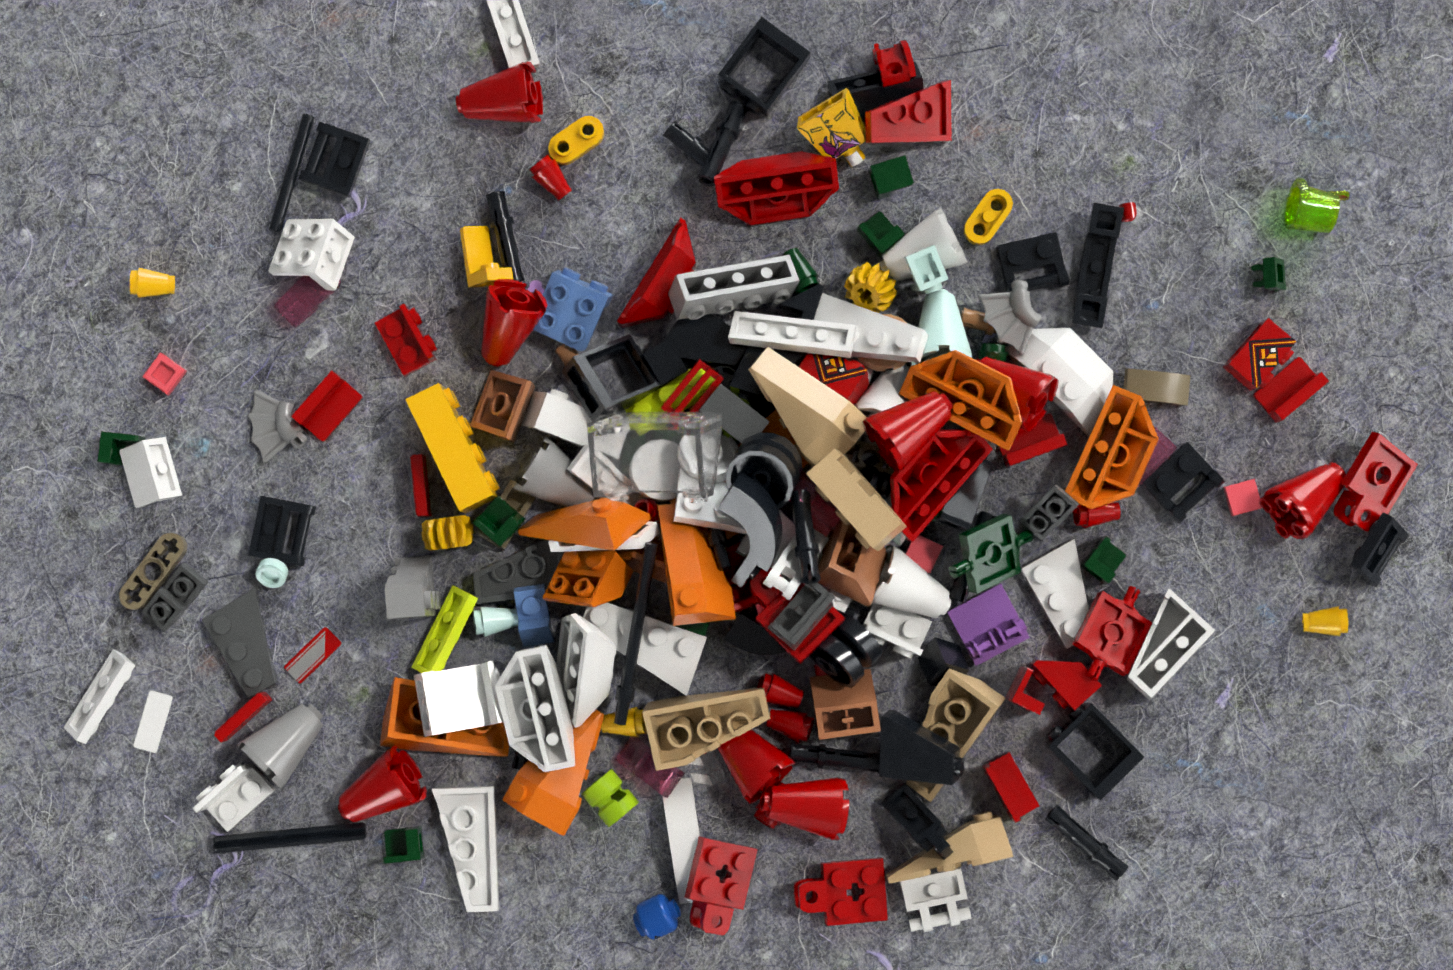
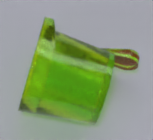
M1296 178L1287 197L1284 217L1285 227L1288 230L1330 233L1337 222L1340 201L1349 200V191H1324L1308 186L1304 178Z

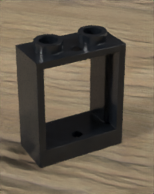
M761 16L718 74V82L721 83L719 87L729 96L734 98L737 95L746 101L744 105L752 113L759 115L761 112L767 117L810 60L811 52ZM760 38L794 62V65L766 102L731 78Z
M630 334L573 356L561 371L592 422L633 406L661 386L644 358L640 347L634 342ZM616 357L636 391L612 400L592 366Z
M1087 702L1085 705L1081 704L1076 710L1070 711L1068 714L1070 720L1063 727L1058 724L1047 734L1046 738L1049 741L1044 746L1096 799L1101 800L1144 756L1092 703ZM1088 716L1125 751L1094 783L1057 747Z

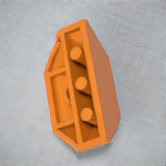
M957 350L910 366L899 395L912 400L933 391L939 395L944 393L953 405V409L950 410L952 417L949 419L950 421L1006 450H1010L1022 424L1011 377Z
M1112 386L1065 490L1079 505L1092 510L1134 496L1159 441L1142 396L1118 386Z

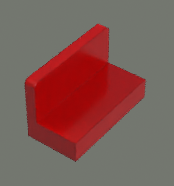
M1297 357L1276 374L1263 389L1257 390L1253 397L1274 422L1277 423L1288 417L1326 385L1329 380L1322 372L1315 374L1301 357Z
M331 370L291 417L324 442L358 405L363 396Z
M1048 413L1045 414L1032 431L1028 432L1019 428L1010 450L998 447L1007 468L1068 444L1064 434H1059L1052 414Z
M1020 666L1005 698L1032 713L1040 715L1045 703L1023 693L1034 670L1029 667Z
M1006 752L982 766L1013 822H1019L1021 820L1020 817L1039 807L1036 798L1010 752Z

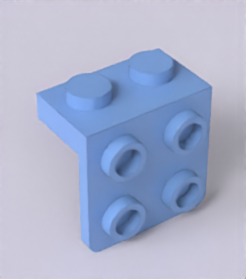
M563 268V271L556 270L552 272L543 293L548 305L546 312L533 330L578 351H584L589 345L604 308L609 306L613 294L607 292L608 287L602 283L591 280L589 284L580 280V274L571 269Z

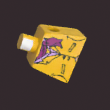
M845 88L798 117L797 129L822 156L837 159L843 155L850 167L858 165L865 159L866 156L859 145L866 141V130L848 88Z

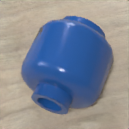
M657 894L638 903L636 913L633 914V920L642 937L647 936L649 939L655 940L677 929L678 917L681 916V911L674 899L669 900L665 895Z

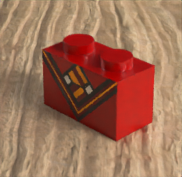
M1267 318L1261 321L1225 363L1223 368L1250 391L1258 386L1263 389L1274 377V374L1271 373L1278 363L1281 366L1284 365L1294 352L1291 348L1296 341L1271 319Z
M808 353L799 365V368L849 400L854 406L869 386L867 369L855 360L848 361L838 356Z

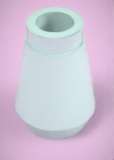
M480 607V610H474L475 634H483L486 637L517 627V609Z

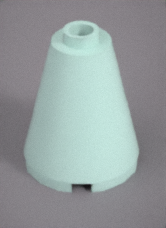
M939 289L926 295L918 325L919 328L924 329L928 334L921 362L954 350L973 358L955 296L945 289Z

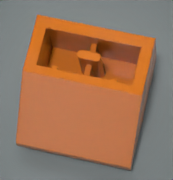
M616 551L564 552L542 598L548 602L596 607L621 598L633 570Z

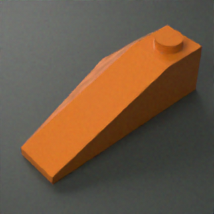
M601 498L537 514L519 528L518 533L521 536L615 551L644 526L651 517L649 513L625 502Z
M676 503L657 505L673 626L735 619L732 588L724 572L719 571L715 554L710 549L701 526L673 522Z
M394 677L383 715L380 746H398V749L497 757L508 756L509 742L504 722L424 737L415 680Z
M596 709L580 727L575 728L573 726L575 766L543 772L536 764L528 760L517 772L502 800L521 814L564 836L580 809L582 798L579 797L583 780H587L590 770L586 768L590 753L595 750L604 713Z

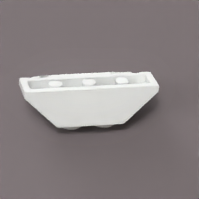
M1071 328L1033 329L1023 355H1019L1018 351L1009 344L1005 348V352H1008L1007 355L1018 366L1051 374L1059 380L1053 402L1090 437L1113 386V370Z
M577 613L562 617L556 663L559 668L572 725L575 728L580 727L610 694L614 657L616 655L614 642L598 627Z
M547 645L516 651L495 685L509 746L536 764L543 772L575 766L573 725L559 668Z

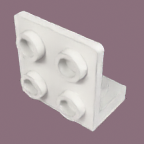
M288 219L268 271L274 276H309L325 290H336L355 237L334 219Z
M872 603L862 626L871 633L879 645L883 646L885 641L895 645L892 651L912 659L914 654L921 656L923 650L920 647L932 621L912 612Z
M252 762L245 765L239 763L236 766L232 765L220 775L219 778L222 782L219 785L215 784L203 790L196 797L198 803L192 809L196 813L207 809L220 825L229 832L276 789Z

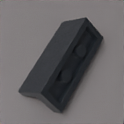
M914 62L916 77L910 78V81L883 87L879 70L827 82L831 97L848 88L860 117L865 122L866 111L924 89L923 79L917 63Z

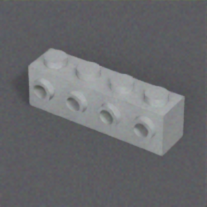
M790 255L677 274L668 295L677 320L685 318L695 320L712 313L726 314L739 308L754 309L761 304L772 302L780 304L791 298L800 280Z

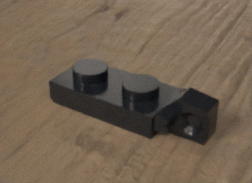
M905 783L881 802L883 808L926 852L933 848L943 860L953 853L950 844L944 839L948 832L945 830L943 823Z

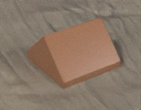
M490 370L470 426L514 443L535 385L529 380Z

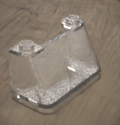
M629 412L611 414L587 423L593 497H605L612 501L620 502L624 500L625 495L630 493H682L684 498H689L690 503L707 502L708 497L714 495L723 427L722 413Z

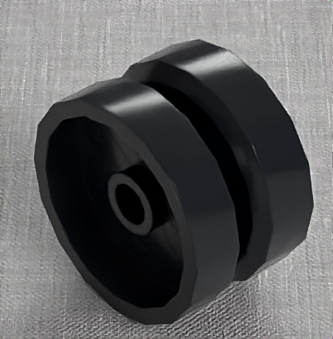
M757 433L752 435L739 446L729 464L726 473L727 489H730L740 472L759 483L772 497L777 508L781 509L790 500L799 482L803 470L802 457L796 446L783 436L775 433Z
M837 610L845 617V620L809 655V658L834 681L852 688L864 676L863 667L869 668L873 666L881 657L882 649L865 627L850 615Z

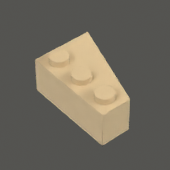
M834 448L806 473L817 485L815 490L826 502L830 500L837 508L835 513L846 525L851 523L858 531L855 537L866 549L871 546L877 551L881 550L907 527L851 460Z

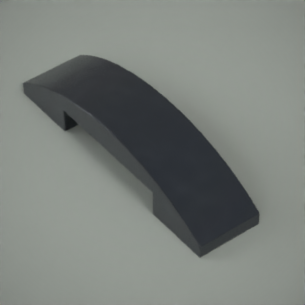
M1093 203L1075 291L1072 323L1103 328L1108 301L1106 297L1124 212L1122 207Z

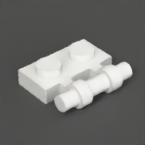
M960 867L953 871L934 872L924 877L900 881L906 911L919 909L920 913L919 918L908 920L911 932L923 930L924 932L933 931V927L946 924L956 926L960 925V921L972 919L969 907L957 909L956 901L968 899ZM946 904L947 912L930 915L928 907Z

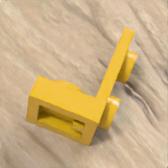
M464 226L460 228L468 287H489L490 284L492 286L494 281L498 279L513 280L512 267L499 268V263L493 262L488 226Z

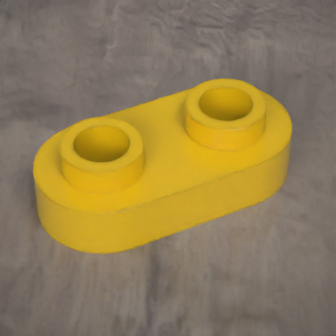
M584 116L569 125L550 140L548 150L553 160L556 159L560 165H569L602 142L604 138L602 123L596 117ZM586 126H591L594 128V132L591 135H585L583 129ZM566 143L569 145V149L567 152L562 153L558 151V146Z
M993 189L983 197L964 225V235L970 243L984 245L992 239L1012 210L1013 201L1008 192L1002 189ZM991 202H1000L1002 206L1001 210H993L991 208ZM977 225L982 226L984 234L976 235L973 228Z

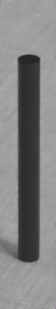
M308 114L302 115L269 230L281 233L315 117Z

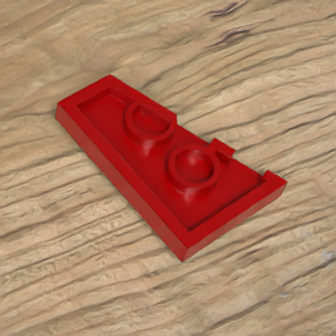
M951 80L941 81L866 111V143L952 141Z

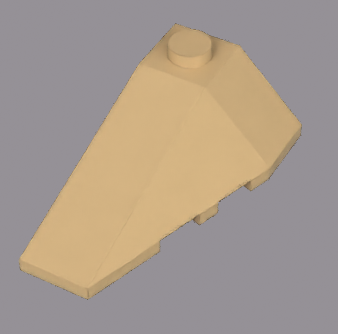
M765 348L748 369L766 400L773 403L781 417L779 419L784 429L788 428L796 442L794 445L799 454L812 467L834 448L845 454L865 432L862 422L867 417L849 400L771 348Z
M949 668L931 693L928 703L929 707L922 726L960 747V757L964 758L1006 698L982 680ZM909 780L906 782L909 787L930 802H932L944 785Z
M764 688L687 695L648 702L642 711L656 771L688 765L701 755L715 750L721 744L744 734L771 718Z
M991 811L973 815V821L966 822L944 838L950 844V848L953 851L950 856L943 860L933 848L928 852L923 850L886 874L888 883L930 875L933 869H937V872L953 871L961 867V862L967 861V864L977 866L1013 857L1001 817L998 815L992 816Z

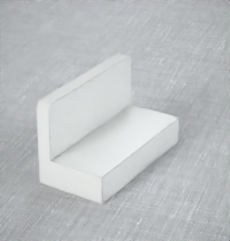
M166 437L142 440L120 450V456L136 508L144 507L156 501L182 496Z

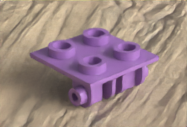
M1001 583L947 612L975 666L1030 638L1024 621L1019 618Z

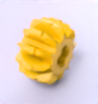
M866 262L861 267L857 266L850 272V276L846 279L844 285L847 289L845 298L852 299V304L877 313L880 311L884 312L896 297L897 290L894 288L896 280L888 277L890 270H880L879 263L872 267Z
M458 515L425 520L422 523V541H424L425 549L429 551L468 546L473 542V524L471 525L469 516Z

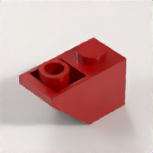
M1033 660L1029 663L1034 669L1032 676L1042 686L1048 684L1055 692L1052 698L1063 709L1068 706L1071 710H1076L1102 686L1099 681L1091 680V677L1088 678L1086 676L1088 669L1081 662Z

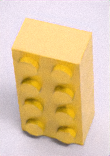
M437 383L406 398L405 400L458 510L466 514L493 501L498 496L496 491L500 489L494 474L490 473V471L486 472L483 463L487 462L481 447L476 443L473 444L469 437L474 434L468 420L463 415L459 416L456 409L461 406L453 390L451 391L449 387L445 388L440 383Z

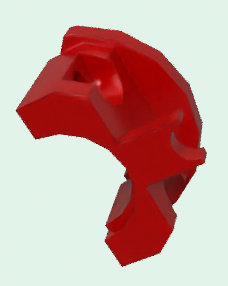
M906 40L899 41L893 47L883 50L879 49L878 43L874 44V49H872L873 61L875 65H878L883 87L910 81V78L916 77L912 54Z

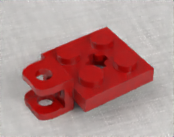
M1371 432L1341 482L1349 491H1343L1334 507L1333 515L1347 526L1352 527L1356 525L1361 530L1368 532L1371 525L1379 519L1382 513L1389 514L1418 464L1380 433ZM1380 469L1382 477L1380 479H1377L1376 474L1377 471ZM1350 505L1351 512L1348 516H1346L1345 509L1347 506ZM1367 513V518L1364 521H1362V514Z
M770 567L768 572L762 570L750 581L752 596L764 608L756 617V621L801 664L845 620V617L832 607L794 651L768 629V626L778 617L805 584L801 583L790 601L782 596L783 593L773 586L771 589L762 588L763 582L772 570Z
M698 837L684 896L693 900L690 912V924L693 927L701 928L706 933L722 936L727 933L734 912L733 908L744 910L758 849L726 841ZM723 865H725L727 874L720 881V877L716 876V871L722 870Z
M881 857L822 862V878L801 879L793 885L795 906L807 913L824 912L825 925L827 926L888 920L884 861ZM852 883H857V887L862 888V894H859L856 900H853L852 896L846 893L847 890L852 888ZM812 891V897L806 900V894Z

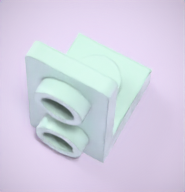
M935 245L904 257L915 282L910 285L912 291H920L921 294L925 293L927 295L943 288L941 282L948 280V276Z

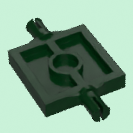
M1001 514L960 533L962 561L949 566V574L951 577L957 578L965 573L969 592L978 594L1021 573L1019 561L1020 547L1032 542L1033 537L1031 536L1033 534L1029 530L1016 534L1012 515Z

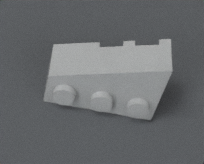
M432 555L395 558V567L391 569L392 574L395 575H389L384 587L387 619L437 616L436 610L441 609L440 592L435 591Z

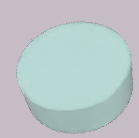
M265 558L260 561L255 575L262 585L269 588H278L285 583L288 576V568L278 559Z

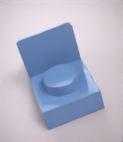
M545 584L514 588V598L519 620L518 632L523 646L554 642L548 601L542 598L546 591Z

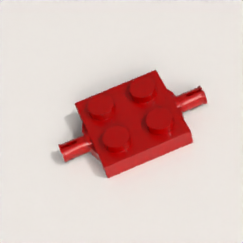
M1129 586L1123 600L1115 599L1104 591L1098 592L1072 643L1093 659L1086 673V676L1088 678L1091 677V680L1098 681L1104 667H1109L1121 676L1128 675L1152 622L1141 616L1134 608V603L1140 594L1139 589L1135 590L1136 587Z

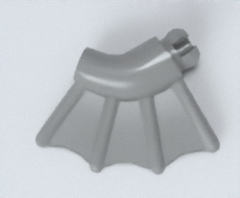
M1017 280L1011 283L1012 291L980 294L979 299L985 309L984 322L994 328L998 336V342L1012 345L1019 355H1023L1032 330L1039 323L1041 316L1031 307L1030 291H1027L1028 283L1023 280Z
M255 390L253 392L254 406L247 417L251 420L253 426L251 442L260 449L262 461L268 462L287 444L291 443L296 449L305 445L307 437L302 433V428L291 417L294 414V404L278 401Z

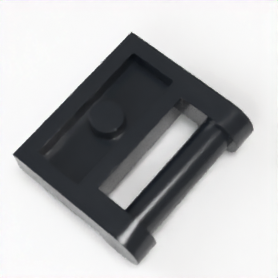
M319 122L316 129L318 135L305 171L301 170L299 180L351 197L371 141L369 138ZM334 137L336 142L323 177L316 175L329 138Z
M1057 232L997 245L996 249L1007 292L1012 291L1011 283L1016 281L1014 274L1053 265L1055 273L1023 280L1028 283L1027 291L1054 285L1059 287L1069 285V277L1064 265Z
M1186 442L1141 484L1176 522L1181 523L1187 517L1185 514L1213 488L1218 489L1225 481L1189 442ZM1201 472L1206 479L1178 505L1174 504L1171 498Z
M260 496L248 556L263 559L275 558L283 563L304 566L306 557H303L311 515H315L316 506ZM291 511L299 512L291 554L283 553Z
M1382 513L1379 519L1371 525L1368 537L1363 545L1355 551L1350 565L1361 575L1363 581L1377 587L1382 580L1380 575L1400 543L1406 541L1409 536L1408 533L1394 517Z

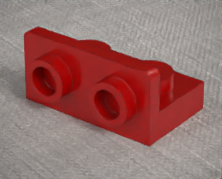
M403 303L399 306L400 309L375 322V325L400 371L406 377L437 360L433 352L438 349L429 334L424 336L419 328L423 321L415 307L409 309Z

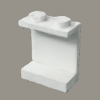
M493 661L414 675L424 737L503 722L495 690L500 673L497 667L494 668Z

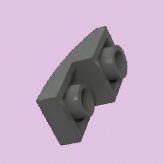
M1055 483L1023 515L1020 522L1043 541L1073 512L1079 503Z
M185 562L179 566L166 585L156 592L142 613L161 630L166 632L208 584V581Z

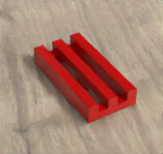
M699 358L662 404L661 409L665 412L667 411L674 419H677L686 427L724 380V377ZM702 368L705 373L676 409L671 407L672 403ZM712 376L714 378L712 383L685 416L681 415L680 413L708 378Z
M423 454L411 455L415 513L418 517H430L432 513L426 456Z
M258 692L214 732V736L221 743L228 741L273 699L267 692Z

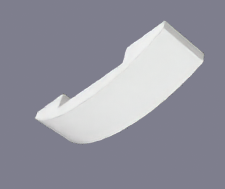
M687 777L661 782L670 850L680 904L693 902V900L684 896L698 837L700 836L692 779Z

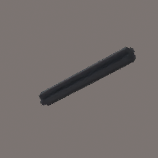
M360 822L222 835L213 838V848L215 853L363 840L366 838L367 831L365 823Z

